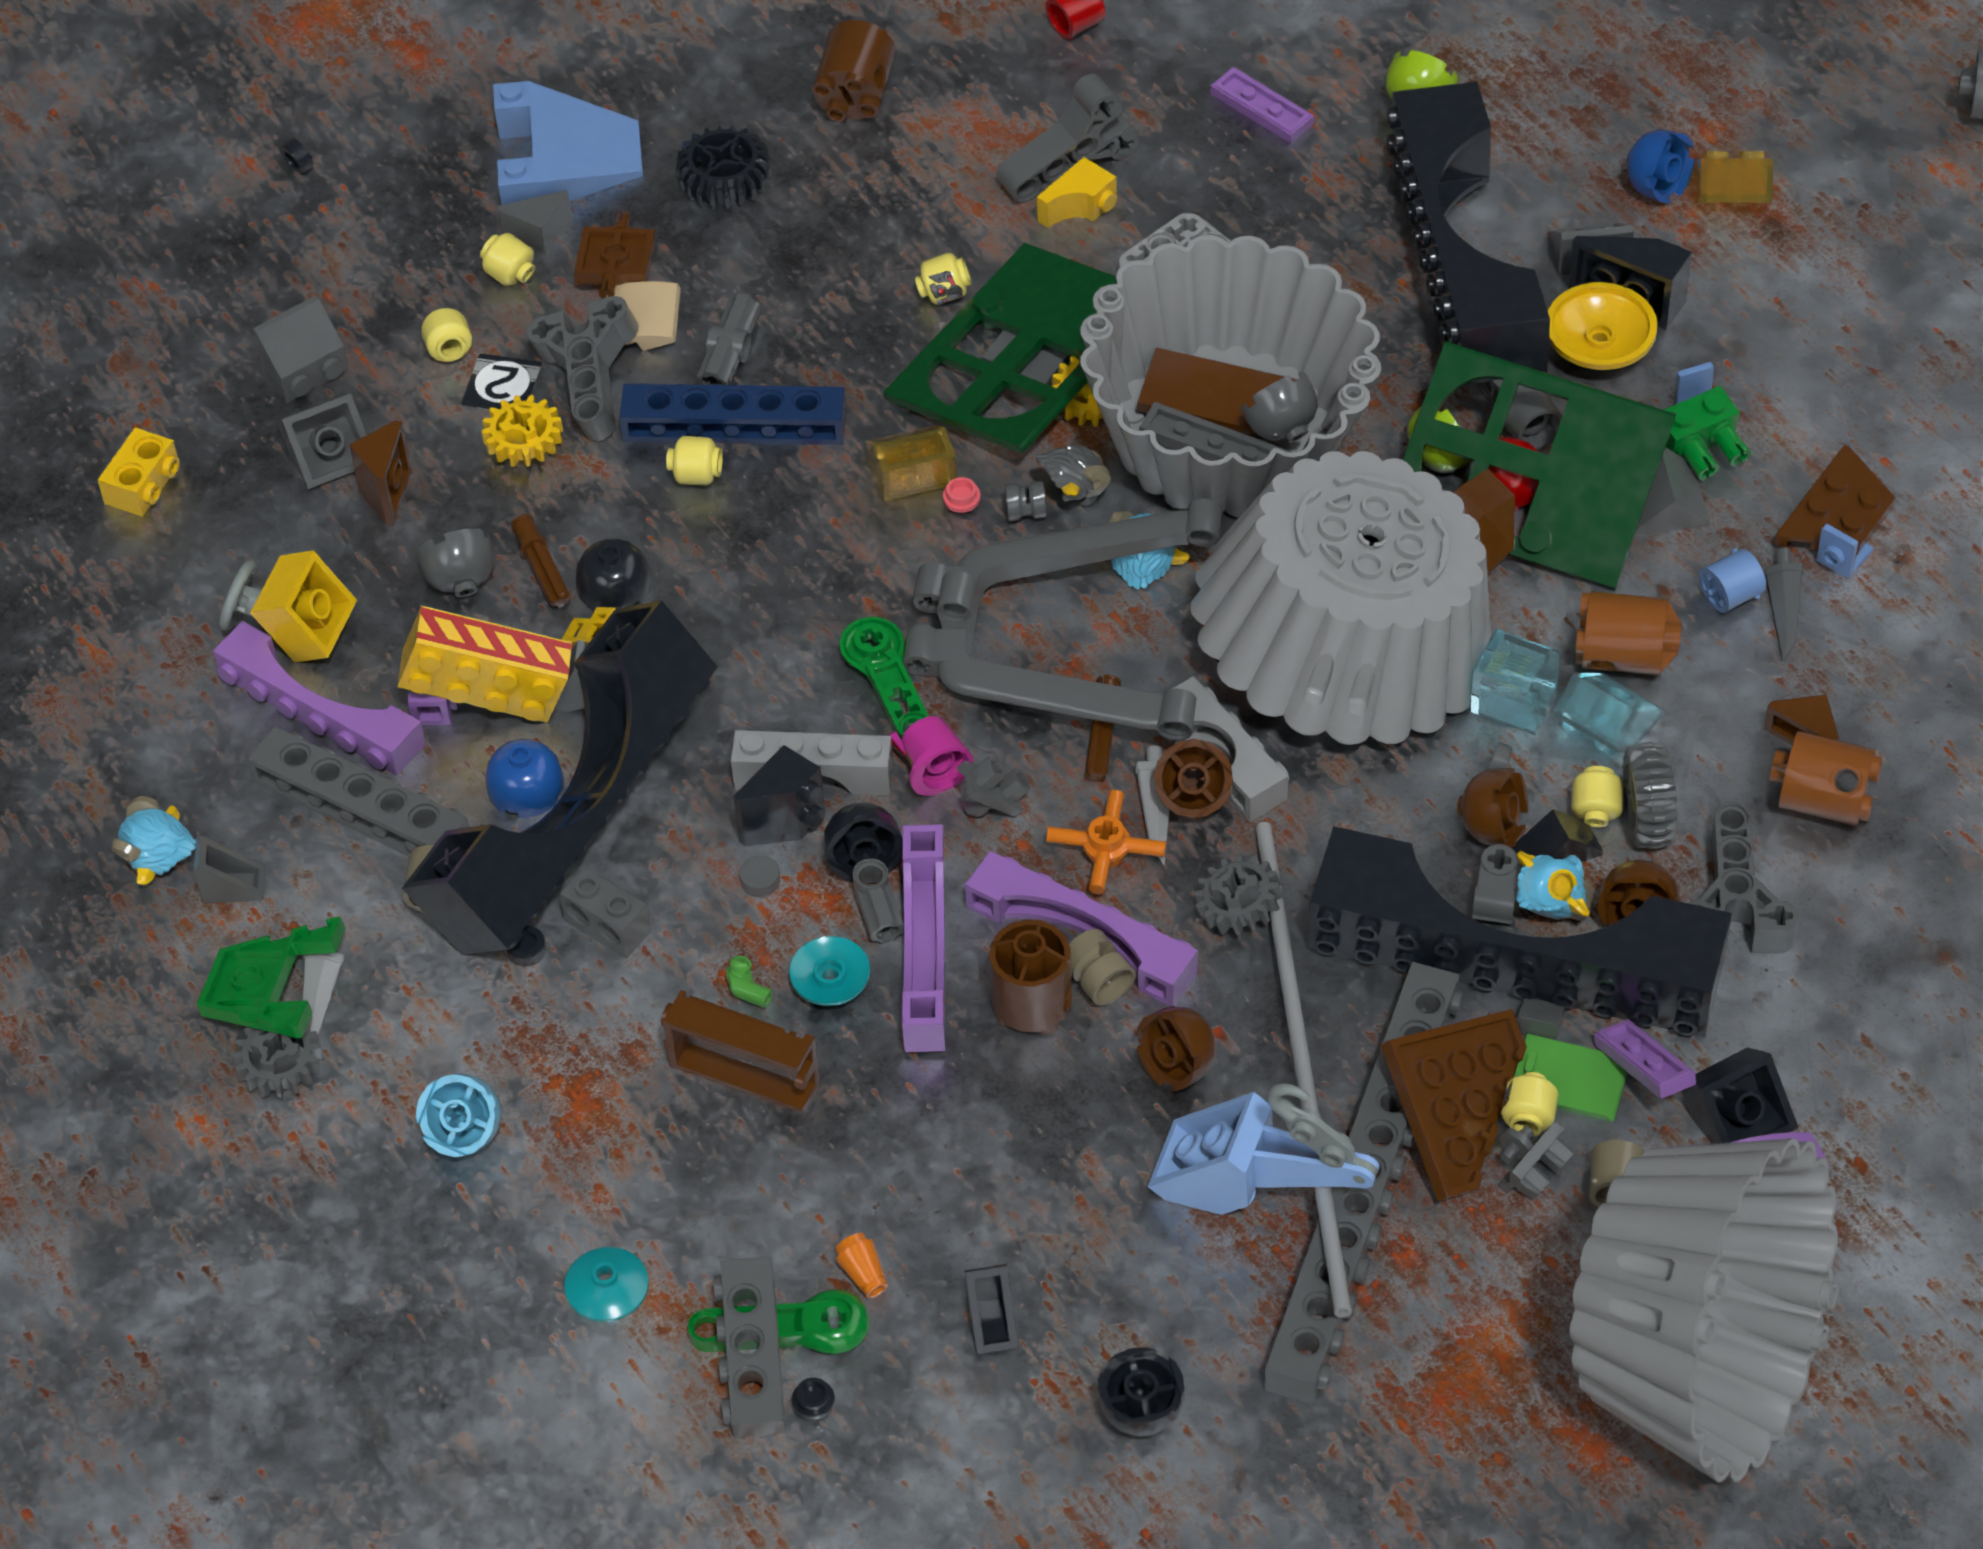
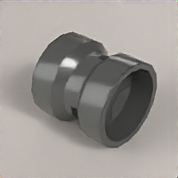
M1032 481L1028 486H1020L1017 483L1005 484L1008 521L1020 520L1023 516L1030 515L1034 519L1046 518L1043 481ZM1026 498H1029V504H1026Z

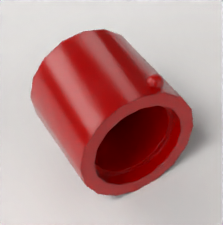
M1047 0L1045 3L1047 17L1052 27L1065 39L1073 40L1076 35L1104 20L1106 16L1103 0Z

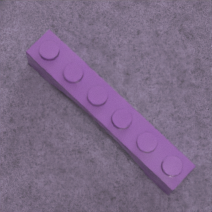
M244 621L213 650L217 673L226 683L230 685L237 684L247 690L254 699L261 702L265 700L277 707L284 716L288 718L294 717L305 723L315 734H324L335 740L345 751H354L363 756L377 769L381 770L384 768L397 776L426 745L421 721L393 705H390L387 709H365L348 706L324 698L302 686L277 662L272 637Z
M943 824L903 825L904 981L902 991V1028L904 1051H945V850Z
M990 851L965 884L966 907L999 924L1005 918H1026L1060 924L1081 933L1091 929H1100L1116 947V952H1120L1135 969L1138 977V991L1168 1006L1176 1005L1198 973V950L1194 949L1188 942L1181 939L1175 940L1159 932L1149 923H1140L1123 915L1120 910L1113 906H1105L1090 899L1080 890H1071L1054 882L1050 876L1044 873H1036L1029 870L1011 857H1002Z

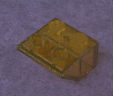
M1703 151V158H1694L1696 202L1772 203L1773 159L1764 158V151H1739V158H1728V151Z
M935 425L866 441V448L885 501L947 487L951 480L957 478L955 453L945 427Z

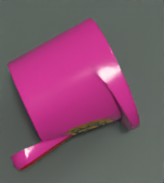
M931 716L916 721L904 732L902 740L896 731L889 734L892 746L909 761L912 768L909 775L910 785L917 794L934 796L954 788L965 779L964 775L958 772L957 767L965 760L973 763L972 754L944 719Z

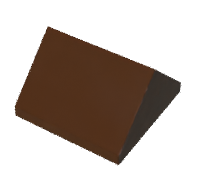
M397 420L349 444L359 492L388 526H394L412 471L403 423Z

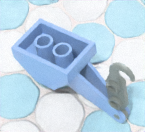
M1283 1083L1276 1084L1269 1089L1267 1094L1269 1103L1255 1092L1174 1119L1147 1187L1165 1201L1223 1215L1248 1207L1255 1197V1188H1371L1380 1166L1373 1157L1355 1152L1351 1139L1345 1134L1336 1132L1326 1124L1318 1112L1310 1108L1298 1109L1284 1098V1095H1291L1308 1101L1310 1095L1295 1085ZM1272 1109L1283 1118L1290 1132L1273 1127Z

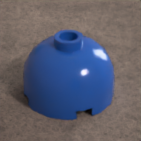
M1657 129L1643 134L1635 142L1627 155L1629 182L1640 195L1648 199L1667 204L1672 202L1668 198L1674 192L1680 196L1691 180L1695 159L1689 158L1688 147L1694 148L1693 142L1685 134L1665 129Z
M517 739L499 747L488 761L485 773V783L490 802L499 812L506 814L505 810L517 813L518 818L542 815L553 808L559 801L558 795L565 785L558 757L548 746L533 739Z

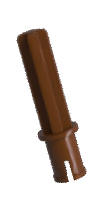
M522 514L511 522V529L521 545L520 554L529 561L549 604L557 609H561L570 602V593L548 551V540L540 535L534 523V518L529 514Z
M1105 674L1104 677L1099 676L1096 680L1098 683L1121 687V680L1114 675ZM1092 720L1085 775L1089 780L1101 782L1106 779L1114 730L1113 723Z

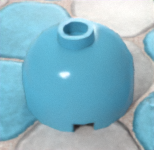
M463 1073L443 1076L429 1084L418 1099L416 1110L417 1124L420 1123L421 1130L425 1135L423 1139L427 1145L440 1154L453 1157L476 1153L488 1145L499 1130L502 1117L499 1098L491 1085L479 1077Z

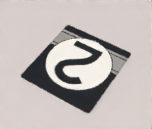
M479 354L461 405L489 410L491 407L501 409L500 401L503 399L509 404L513 403L515 395H519L521 401H526L532 393L542 362Z

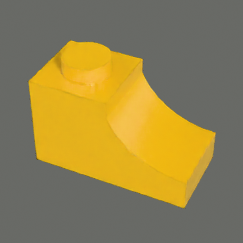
M1083 157L1037 196L1038 222L1047 228L1069 218H1088L1094 222L1104 212L1110 211L1117 202L1116 176Z

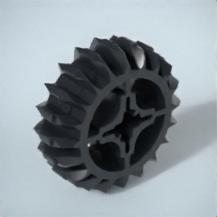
M733 124L729 129H722L719 125L717 130L710 131L705 127L703 135L693 133L691 141H684L682 150L678 151L677 166L675 168L676 177L679 179V186L682 192H686L689 200H697L700 207L710 203L713 210L719 205H725L729 210L732 204H738L743 207L746 199L755 201L757 193H764L766 184L770 183L772 163L765 142H761L758 134L750 135L747 128L737 131Z

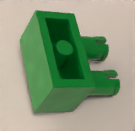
M1721 385L1664 409L1665 411L1677 414L1666 448L1686 459L1699 480L1706 479L1705 473L1708 477H1711L1719 469V464L1708 452L1710 448L1718 445L1731 466H1737L1739 462L1742 464L1751 456V450L1736 432L1740 412Z

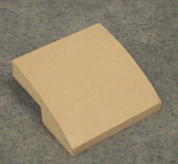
M647 281L616 285L614 296L622 297L626 301L639 325L636 336L624 345L637 342L642 351L676 342L680 287L677 283Z

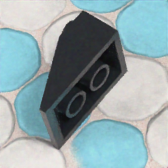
M1575 236L1572 242L1568 289L1593 282L1612 283L1629 288L1641 295L1651 305L1657 318V327L1667 330L1686 303L1692 252L1658 238Z

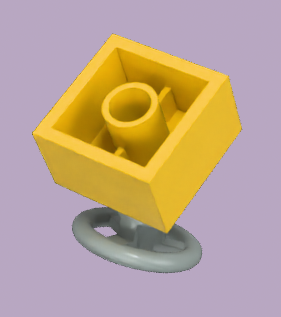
M314 550L280 555L263 589L257 586L252 588L257 565L253 560L245 561L236 574L223 604L219 619L220 628L223 631L230 630L242 613L256 619L294 663L328 658L357 599Z

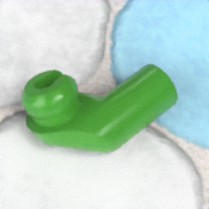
M733 957L730 960V966L726 969V978L731 993L741 1000L766 1009L772 1000L773 990L754 983L750 971L752 964L747 957Z

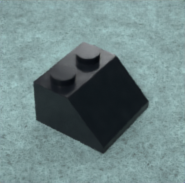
M785 745L733 796L739 843L745 847L801 840L811 829H816L822 823L826 814L821 767Z
M1746 1047L1696 1073V1085L1682 1090L1692 1120L1711 1144L1730 1143L1750 1137L1775 1133H1789L1799 1128L1771 1053Z

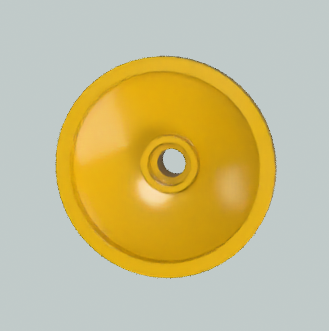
M1593 282L1572 287L1560 294L1548 310L1550 317L1549 342L1559 355L1571 363L1589 369L1611 370L1631 365L1650 351L1657 335V318L1651 305L1635 291L1617 284Z

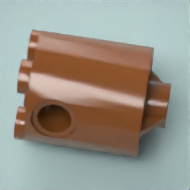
M1596 591L1582 593L1580 629L1577 631L1576 665H1583V668L1661 676V673L1679 654L1682 623L1671 606L1669 599Z
M1797 731L1790 753L1776 750L1769 781L1783 784L1779 808L1858 826L1860 820L1867 822L1869 820L1873 798L1867 795L1870 782L1878 783L1883 763L1882 757L1876 756L1877 749ZM1852 774L1858 778V785L1853 791L1842 792L1837 789V781L1842 775Z

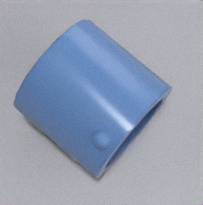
M1733 548L1731 554L1702 568L1699 572L1700 587L1705 598L1720 613H1726L1753 598L1759 599L1761 597L1760 594L1766 589V579L1762 567L1757 559L1745 549L1737 550Z

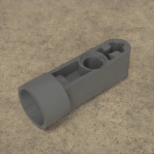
M1503 380L1476 383L1494 407ZM1519 385L1505 427L1513 438H1520L1531 443L1537 450H1541L1554 442L1563 415L1546 393Z

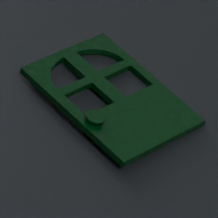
M1024 242L883 391L885 399L1023 454L1082 390L1088 381L1080 363L1057 388L1021 375L1019 372L1044 345L1081 359V355L1086 350L1081 336L1080 327L1087 317L1096 314L1093 306L1095 293L1101 287L1117 284L1116 276ZM978 321L984 328L993 329L999 327L1017 334L991 363L954 349ZM939 363L977 377L951 406L938 399L930 389L931 376ZM1004 388L1042 402L1036 408L1012 417L986 418L979 416Z
M1445 341L1403 461L1407 462L1414 472H1422L1423 453L1425 446L1474 461L1468 481L1491 466L1539 482L1520 537L1514 536V550L1509 556L1616 590L1677 414ZM1494 378L1503 380L1484 435L1435 419L1444 402L1462 386L1479 379ZM1519 385L1568 400L1549 455L1500 440Z

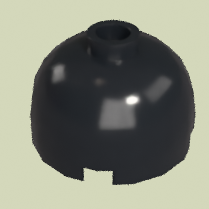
M614 538L595 542L584 551L577 563V593L580 598L586 601L587 607L592 611H595L596 607H612L616 609L628 607L638 601L639 604H642L646 601L651 591L652 577L649 564L643 552L629 541Z
M862 802L842 807L832 816L824 830L823 847L831 871L843 880L853 882L854 867L864 859L873 858L880 860L888 868L889 874L897 867L903 857V837L898 824L889 812L878 805Z
M1148 1347L1129 1348L1115 1354L1109 1360V1365L1104 1369L1103 1373L1101 1372L1098 1379L1101 1409L1108 1422L1123 1433L1137 1437L1151 1436L1167 1429L1178 1418L1184 1401L1183 1374L1172 1358L1168 1356L1167 1360L1165 1357L1157 1355L1155 1349Z

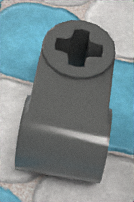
M1494 844L1483 851L1478 884L1475 887L1472 919L1512 924L1516 894L1514 885L1517 855L1514 850L1506 845Z

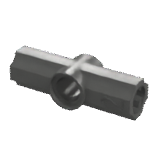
M737 293L736 296L730 297L719 324L711 326L707 338L706 355L697 375L698 385H730L739 362L744 363L750 351L751 332L760 313L759 302L752 299L750 295Z

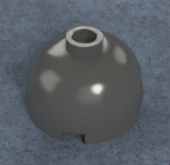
M1299 372L1300 380L1294 382L1289 375L1270 384L1252 396L1255 401L1253 406L1249 409L1245 403L1241 406L1240 411L1256 434L1272 441L1286 438L1289 443H1292L1309 432L1306 426L1314 420L1318 402L1314 387L1306 373Z
M461 529L444 533L445 541L434 545L433 539H430L418 548L416 555L424 578L434 589L445 593H455L456 597H466L476 593L477 587L482 585L491 575L495 562L494 548L490 535L487 533L485 536L482 529Z

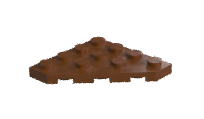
M1513 1009L1394 1038L1380 1045L1438 1202L1468 1194L1480 1186L1483 1174L1480 1173L1485 1157L1491 1154L1499 1130V1126L1496 1124L1501 1113L1505 1088L1508 1081L1513 1079L1517 1063L1523 1060L1527 1048Z

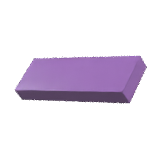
M1234 66L1211 85L1210 94L1290 144L1314 125V115Z
M1629 1019L1594 1033L1595 1046L1660 1099L1696 1085V1076L1692 1069Z

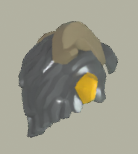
M1068 445L1053 449L1047 453L1035 455L1038 464L1051 475L1055 486L1062 489V499L1064 501L1080 500L1079 503L1081 505L1090 506L1098 499L1099 494L1103 492L1111 481V475L1109 470L1103 466L1101 455L1084 446Z

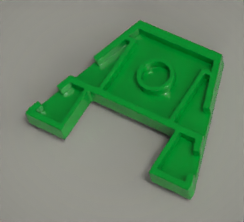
M341 917L326 919L327 926L310 931L307 925L293 928L290 936L271 941L268 935L220 948L196 1004L201 1016L294 1038H303L313 1013L308 1000L278 1001L298 955L337 952L346 929Z

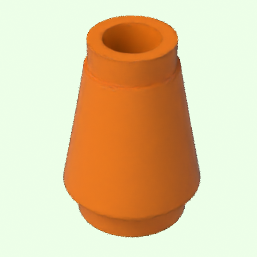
M856 1233L845 1238L836 1246L837 1263L865 1294L866 1298H873L888 1288V1283L885 1280V1275L872 1239H867L864 1233Z

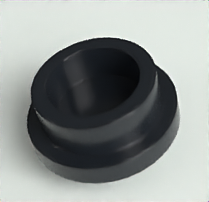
M811 1377L804 1379L793 1391V1408L802 1418L809 1420L821 1419L827 1416L835 1405L834 1391L828 1383L820 1378Z

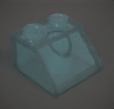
M1573 673L1552 715L1563 721L1561 726L1565 730L1577 736L1586 734L1596 740L1593 745L1597 749L1609 755H1615V753L1625 752L1628 746L1637 745L1663 717L1666 710L1603 673Z

